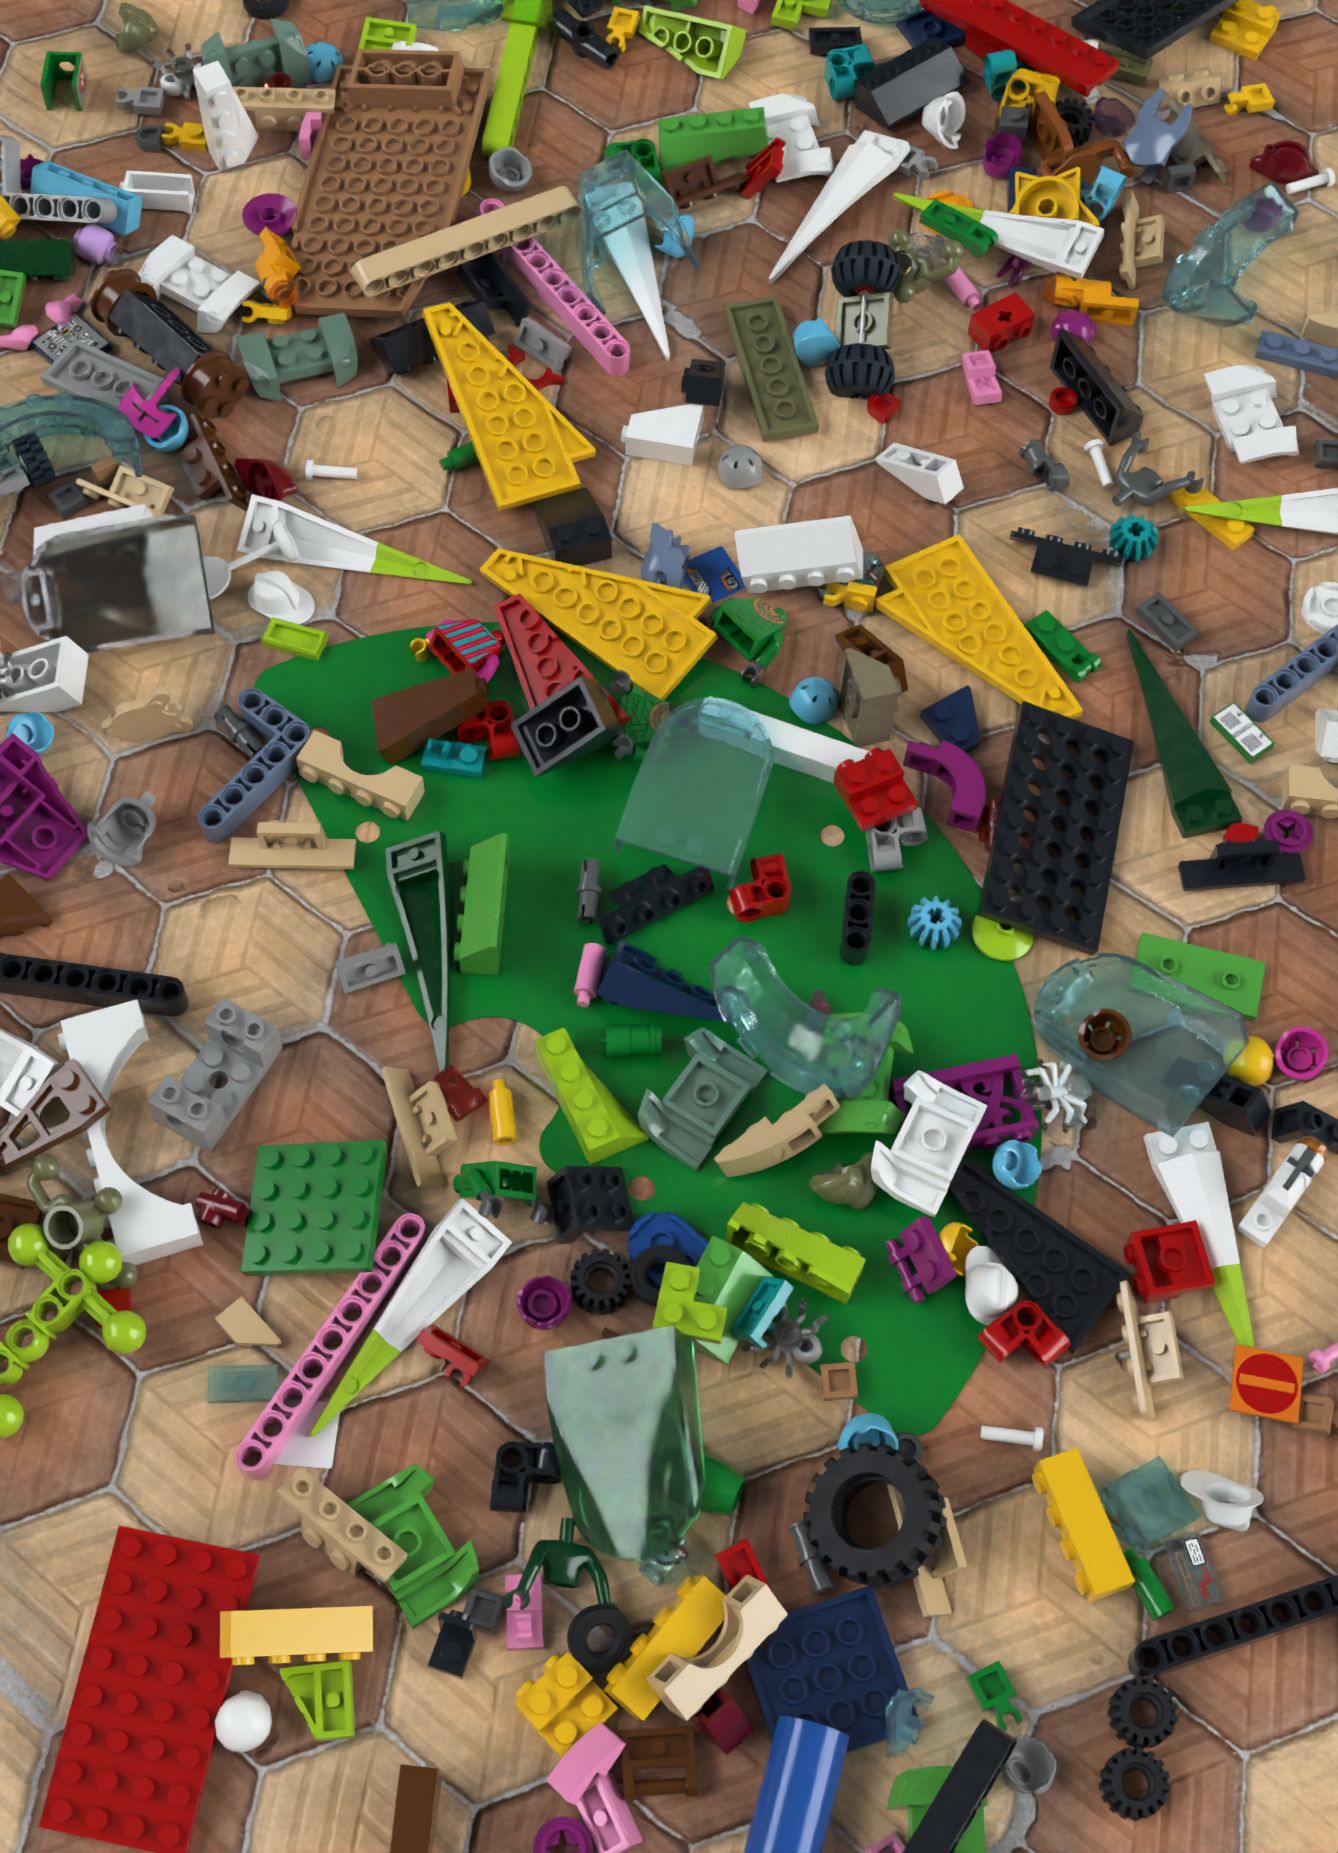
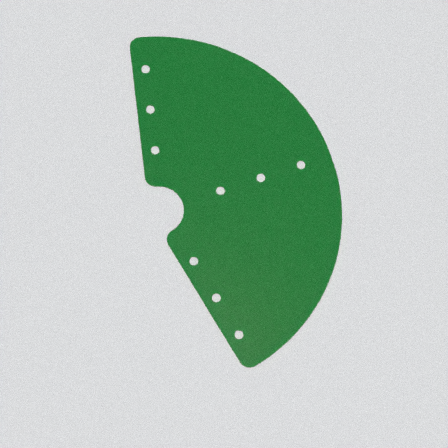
M481 622L489 632L497 629L502 631L499 622ZM547 624L595 679L599 680L602 687L620 706V695H623V691L616 694L610 690V685L616 681L612 679V675L616 672L553 626ZM438 625L409 628L346 641L325 647L318 661L297 656L263 671L257 678L254 688L261 690L309 726L310 730L316 727L325 728L329 732L330 737L341 741L344 763L354 772L363 775H377L388 771L396 765L423 777L425 793L408 821H405L401 818H391L383 813L382 810L371 805L364 806L358 803L355 798L344 793L342 795L336 794L328 786L319 782H309L299 774L298 768L294 771L327 838L356 839L354 869H344L383 947L387 943L397 944L406 973L400 975L399 978L423 1020L429 1023L407 937L387 877L385 848L440 830L446 835L448 863L451 865L449 1027L487 1017L506 1018L523 1023L542 1036L565 1027L580 1058L638 1124V1113L646 1089L652 1091L660 1101L663 1099L692 1059L687 1054L684 1038L702 1027L768 1069V1073L753 1094L745 1098L717 1137L714 1148L697 1171L662 1150L650 1138L589 1165L560 1105L540 1137L539 1150L545 1164L555 1173H558L564 1166L621 1167L624 1173L634 1223L647 1213L670 1212L683 1218L708 1243L712 1236L725 1241L727 1224L739 1206L745 1202L749 1205H761L769 1211V1214L779 1219H791L801 1229L811 1234L812 1232L821 1233L828 1237L831 1243L841 1248L848 1246L857 1250L861 1257L866 1260L847 1304L841 1303L765 1266L763 1267L773 1274V1278L786 1280L793 1287L786 1300L788 1308L787 1323H792L797 1318L800 1306L805 1307V1319L798 1325L801 1329L811 1327L814 1321L826 1315L828 1321L820 1325L817 1333L813 1334L822 1345V1355L816 1362L806 1365L821 1375L820 1364L850 1362L843 1357L841 1344L848 1337H859L867 1344L868 1352L862 1361L855 1362L858 1398L852 1400L869 1413L882 1415L889 1422L893 1431L897 1433L909 1432L918 1436L936 1427L960 1394L986 1348L977 1339V1336L988 1325L976 1321L968 1310L964 1276L957 1275L937 1292L927 1293L925 1287H921L926 1299L918 1304H914L910 1295L905 1294L901 1286L903 1280L897 1268L892 1267L888 1259L890 1253L885 1243L897 1238L901 1247H903L904 1244L899 1233L918 1217L928 1216L937 1234L947 1224L958 1222L972 1228V1232H967L970 1238L977 1241L978 1246L989 1247L948 1192L934 1218L894 1199L878 1185L876 1194L869 1205L859 1211L851 1208L848 1204L829 1203L823 1200L817 1193H814L809 1187L811 1177L821 1172L833 1170L837 1163L841 1164L842 1167L856 1164L864 1153L874 1151L876 1140L891 1150L901 1130L900 1127L895 1134L890 1135L865 1133L824 1134L819 1140L793 1157L761 1171L727 1178L714 1160V1157L726 1145L732 1144L751 1125L758 1123L764 1117L773 1125L782 1114L792 1110L805 1099L808 1093L818 1089L825 1083L830 1049L824 1044L828 1015L870 1012L897 1018L907 1028L910 1036L913 1054L907 1055L894 1051L891 1080L912 1076L918 1070L927 1073L1017 1054L1021 1065L1020 1071L1035 1117L1039 1123L1036 1135L1026 1143L1037 1149V1158L1040 1161L1042 1106L1041 1100H1039L1041 1095L1036 1092L1041 1090L1039 1075H1027L1028 1069L1038 1068V1059L1030 1016L1018 973L1013 961L1004 962L989 958L975 945L971 928L978 913L982 892L956 850L922 809L928 839L919 845L900 846L904 869L872 872L869 864L866 831L861 832L833 783L697 736L698 720L709 696L852 746H854V743L825 721L816 725L803 721L791 709L789 698L761 683L751 688V678L746 676L742 681V674L704 658H700L665 699L670 705V718H688V736H671L670 752L651 763L643 764L634 760L622 761V759L616 758L614 752L619 747L613 746V741L597 751L540 777H535L520 744V757L490 760L488 740L466 743L487 747V756L481 779L421 770L425 746L392 765L387 763L377 749L371 699L452 674L430 649L429 658L423 662H418L415 657L416 653L413 654L410 649L413 639L421 638L425 640L427 638L426 634ZM505 640V644L502 646L498 657L499 665L487 683L489 695L486 696L487 702L497 699L507 701L513 709L514 721L529 712L530 708ZM499 717V718H496L495 720H503V719H505V718ZM275 722V723H273V724H271V725H277V724H279L280 722ZM457 727L435 739L465 743L458 739ZM299 738V739H296V740H294V741H295V742H298V741H301L302 739ZM363 822H373L380 828V835L375 841L365 843L356 837V828ZM828 825H835L843 831L844 840L837 846H828L820 839L821 830ZM875 827L878 831H887L883 827ZM504 833L508 836L509 873L499 976L461 973L459 961H454L455 942H461L462 933H457L458 914H464L465 905H460L461 886H467L468 878L463 877L464 858L470 859L471 846ZM782 853L791 885L788 910L781 915L760 918L751 922L743 923L737 921L735 914H732L726 908V900L729 897L728 891H731L736 886L754 882L750 868L751 859ZM587 859H596L600 862L598 886L601 887V896L598 898L597 903L598 918L619 908L613 902L611 891L619 888L627 881H632L646 874L654 867L665 864L678 877L702 864L709 867L715 887L713 892L621 940L656 957L655 964L667 971L675 969L680 972L681 977L689 986L692 984L701 985L731 1004L730 1016L727 1022L628 1008L620 1004L612 1005L603 1000L599 994L595 998L590 999L588 1007L577 1005L578 996L574 993L584 945L596 943L606 948L600 978L601 982L618 944L616 942L608 946L603 940L598 922L592 923V918L591 924H583L577 921L579 897L576 895V888L580 885L581 860H586V865ZM856 871H866L874 877L876 883L871 942L867 959L860 965L852 966L846 964L840 957L845 892L849 876ZM861 888L854 889L859 893L866 892L864 889ZM772 894V895H771L772 897H775V898L782 897V896L779 895V894ZM937 895L941 903L948 899L950 900L949 908L958 907V918H961L962 925L961 929L958 930L959 935L955 941L950 940L949 946L946 948L937 943L936 949L932 951L930 943L926 942L925 945L920 947V938H911V928L908 927L907 922L909 916H911V909L914 904L920 905L923 897L932 902L933 897ZM852 916L854 920H864L861 916ZM856 943L849 944L854 949L862 948ZM654 1023L655 1025H661V1054L606 1056V1044H600V1036H606V1024L649 1025ZM1010 1080L1004 1081L1002 1096L1015 1098ZM983 1085L973 1087L974 1092L978 1095H991V1093L982 1094V1091L985 1090ZM906 1101L905 1104L909 1113L913 1104ZM1010 1105L999 1106V1108L1007 1109L1013 1115L1012 1118L1008 1116L1002 1118V1122L1005 1125L1020 1122L1021 1114L1016 1108ZM992 1124L987 1129L993 1128ZM980 1148L971 1150L967 1155L963 1156L996 1179L992 1164L997 1149L983 1151ZM638 1176L650 1178L655 1185L654 1194L647 1200H636L629 1193L630 1182ZM1038 1179L1034 1181V1184L1029 1185L1025 1189L1010 1190L1035 1206ZM910 1259L908 1262L914 1274H916L917 1270ZM781 1310L777 1316H774L772 1322L780 1324ZM766 1331L764 1332V1333H766L768 1336L772 1337L769 1332H766Z

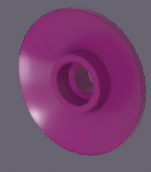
M267 193L251 199L243 209L242 218L246 228L256 235H259L267 227L279 236L292 228L295 222L294 220L292 223L294 212H296L297 217V210L289 198L280 194Z

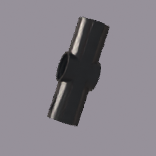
M560 8L553 12L548 22L549 28L572 45L575 55L589 57L607 70L615 65L616 60L619 58V50L596 34L595 26L591 22L579 21Z

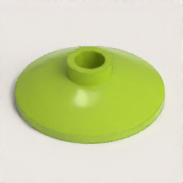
M976 915L971 928L972 938L977 948L989 958L1004 962L1014 961L1023 957L1030 950L1034 935L1008 926L1006 927L1010 930H1004L1001 926L1005 925Z

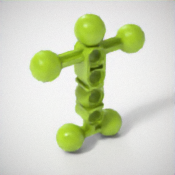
M21 1224L12 1231L8 1238V1252L13 1261L23 1266H38L54 1282L36 1300L32 1307V1312H26L25 1315L28 1318L19 1320L10 1326L5 1336V1344L0 1341V1363L7 1359L9 1362L6 1371L0 1374V1385L9 1386L19 1381L23 1374V1369L28 1370L30 1367L27 1363L36 1361L45 1355L49 1348L50 1337L56 1340L58 1337L56 1334L67 1329L84 1310L103 1327V1340L109 1350L118 1354L133 1353L142 1346L146 1339V1325L142 1317L134 1311H117L97 1293L95 1283L102 1284L112 1281L119 1275L122 1269V1254L115 1244L109 1241H94L84 1247L79 1256V1271L71 1269L51 1250V1243L44 1234V1227L39 1224ZM82 1281L83 1286L80 1292L71 1295L72 1286L76 1282ZM58 1307L57 1316L52 1321L47 1322L46 1316L49 1310ZM33 1333L32 1343L28 1347L22 1348L24 1337ZM0 1394V1439L18 1432L24 1422V1410L17 1398L8 1394Z

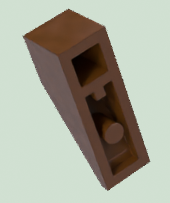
M860 624L835 635L836 641L843 652H845V649L852 648L890 666L893 677H898L902 693L908 690L903 659Z

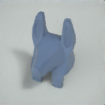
M1162 88L1145 102L1138 113L1134 128L1122 143L1131 164L1139 168L1146 167L1140 180L1151 185L1159 170L1165 167L1171 150L1183 138L1189 127L1193 105L1188 103L1172 125L1155 117L1166 92Z

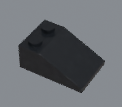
M587 487L531 502L551 560L583 566L612 558V537L604 516Z
M583 676L578 677L510 724L535 777H540L597 751L624 733L599 680Z

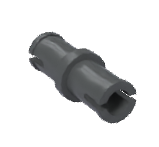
M229 705L220 707L218 710L223 715L215 712L214 719L229 733V739L233 743H238L248 754L249 758L252 759L265 745L251 732L252 727L247 722H242Z
M583 859L580 861V885L576 888V895L579 897L577 921L583 924H591V918L592 923H596L598 919L597 903L598 898L601 896V887L598 886L600 862L596 859H587L586 865V860Z
M804 1520L790 1525L788 1529L791 1532L799 1554L797 1561L800 1567H804L813 1596L830 1592L835 1586L831 1581L825 1563L815 1554L817 1548L809 1543L806 1534L808 1531H811L810 1526L804 1524Z

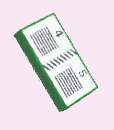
M1234 702L1213 715L1210 719V724L1249 764L1270 751L1275 744Z

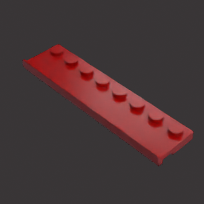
M920 0V5L925 10L1000 51L1007 49L1013 51L1017 60L1043 74L1058 77L1061 84L1086 98L1096 85H1102L1119 69V60L1007 0Z

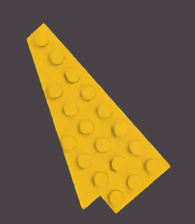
M450 302L423 309L425 323L498 511L580 489L581 482L573 463L595 457V448Z
M960 534L884 567L883 574L894 591L876 598L874 604L876 609L1019 704L1025 701L1072 719L1081 717L1082 707Z
M500 548L479 569L482 576L511 597L520 593L544 621L613 671L623 670L627 672L633 684L661 700H665L717 640V634L697 620L712 603L711 597L707 594Z

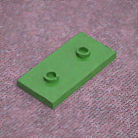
M1142 932L1139 937L1129 992L1254 1022L1257 1018L1266 962Z

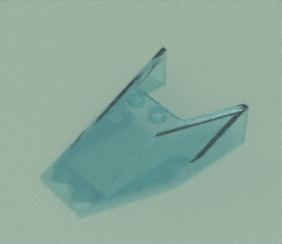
M627 150L578 174V203L582 208V212L577 218V253L585 294L603 315L607 313L593 277V269L601 266L607 258V249L603 237L642 217H652L657 229L665 231L683 249L694 268L700 267L675 200ZM594 249H599V257L593 260Z

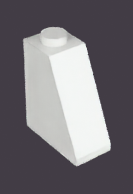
M693 403L631 414L629 425L623 426L621 442L625 443V455L692 466L703 422V404Z

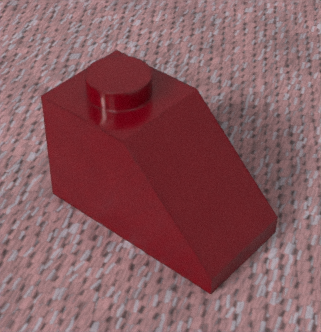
M719 1688L707 1699L701 1710L689 1718L704 1736L726 1755L754 1730L735 1701Z

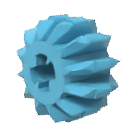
M937 895L933 897L932 902L923 897L920 905L914 904L907 925L911 928V938H920V947L927 942L930 943L932 951L936 949L937 943L946 948L949 946L950 940L955 941L958 938V930L961 929L962 920L958 918V907L949 908L951 904L949 899L941 903Z

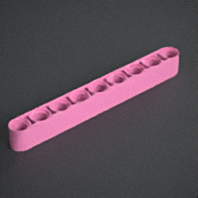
M486 199L480 204V216L505 207V205L498 199ZM533 237L499 249L607 373L612 376H623L629 371L630 346L628 342Z
M407 1213L397 1219L375 1251L373 1271L359 1273L235 1452V1460L241 1473L246 1478L258 1480L270 1471L415 1261L427 1241L425 1224L419 1215ZM414 1228L419 1231L413 1238L403 1236V1233L408 1229ZM389 1256H398L400 1258V1261L395 1265L389 1266L383 1263ZM378 1283L381 1285V1288L375 1293L364 1291L368 1284ZM357 1310L362 1313L361 1317L356 1321H347L345 1319V1316L351 1311ZM337 1338L343 1341L341 1346L335 1350L325 1348L326 1343L331 1339ZM312 1367L323 1369L322 1373L316 1378H307L305 1376L306 1372ZM293 1395L303 1398L302 1402L296 1407L290 1408L285 1405L287 1399ZM273 1424L282 1426V1430L277 1436L269 1437L265 1435L266 1429ZM253 1453L262 1455L261 1461L257 1465L251 1467L244 1465L249 1455Z

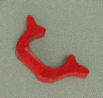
M509 344L508 361L513 366L525 361V352L517 351L512 344ZM547 368L544 375L539 379L525 377L537 390L549 385L563 384V376L553 374L550 368Z

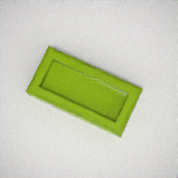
M272 617L261 642L263 647L318 661L329 636L328 632Z

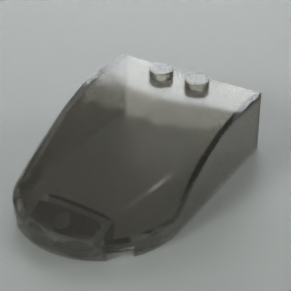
M173 513L59 534L48 539L35 550L37 553L30 564L26 565L23 572L21 601L25 616L34 632L38 636H42L47 642L67 636L86 653H95L215 634L196 515Z

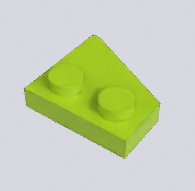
M366 17L358 49L391 50L392 44L398 41L406 42L405 46H412V42L415 43L418 32L417 24Z
M350 1660L280 1668L282 1679L287 1684L294 1697V1701L300 1712L303 1713L311 1732L318 1742L355 1738L352 1662Z

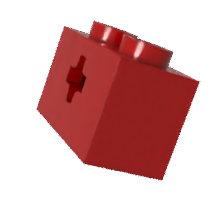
M1015 292L971 314L968 334L983 351L989 350L990 353L996 350L999 351L1018 339H1024L1031 333L1035 313Z

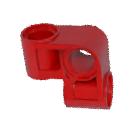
M505 700L488 701L487 709L457 726L458 739L462 742L474 743L480 740H488L490 760L520 757L519 742L510 725L514 722L513 709ZM499 717L505 718V719H503V720H495L496 718H499Z
M776 853L751 859L750 868L754 882L736 886L731 891H728L736 920L743 923L784 914L790 905L791 885L787 876L783 854ZM772 894H779V895H781L782 897L775 898V897H772L771 895H772Z
M1021 1301L1001 1318L993 1321L977 1336V1339L999 1363L1014 1349L1022 1346L1045 1368L1071 1346L1064 1332L1054 1325L1036 1303L1031 1301ZM1017 1315H1027L1031 1319L1032 1325H1022L1018 1321Z

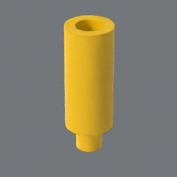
M495 1079L492 1081L493 1090L488 1092L493 1143L500 1146L510 1145L517 1141L512 1091L506 1088L504 1079Z

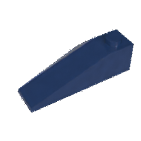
M619 940L597 991V994L601 995L603 1000L612 1005L620 1004L628 1008L727 1022L730 1016L731 1004L701 985L692 984L689 986L681 977L680 972L675 969L667 971L655 964L656 957Z

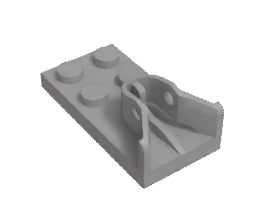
M76 339L40 376L43 385L128 424L133 438H136L139 432L119 413L118 406L120 401L134 382L138 385L139 393L146 400H150L164 381L163 378ZM168 390L165 391L156 406L170 401L171 398ZM133 402L139 410L144 412L143 409H141L135 402Z

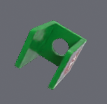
M46 51L40 83L46 109L52 110L57 80L72 81L71 87L77 111H82L88 81L82 52ZM61 62H69L75 68L72 71H66L59 64Z

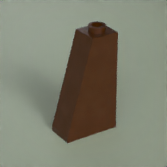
M470 668L371 699L377 749L380 755L389 765L395 764L427 745L429 738L435 740L487 709L486 696L489 695V687L485 678H480L476 671Z
M400 1765L390 1853L433 1852L442 1787V1777L438 1768Z

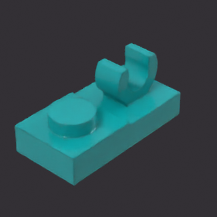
M429 738L424 748L421 770L481 779L487 756V747Z
M764 1276L729 1332L736 1339L749 1341L754 1346L766 1348L768 1344L762 1339L765 1331L776 1332V1327L771 1321L786 1304V1300L793 1287L786 1280Z

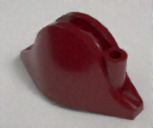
M1281 141L1274 145H1266L1263 154L1252 158L1249 168L1282 184L1319 175V172L1310 162L1307 149L1295 141Z
M236 458L234 467L251 494L281 502L283 497L296 494L297 487L292 483L293 474L287 467L267 459Z

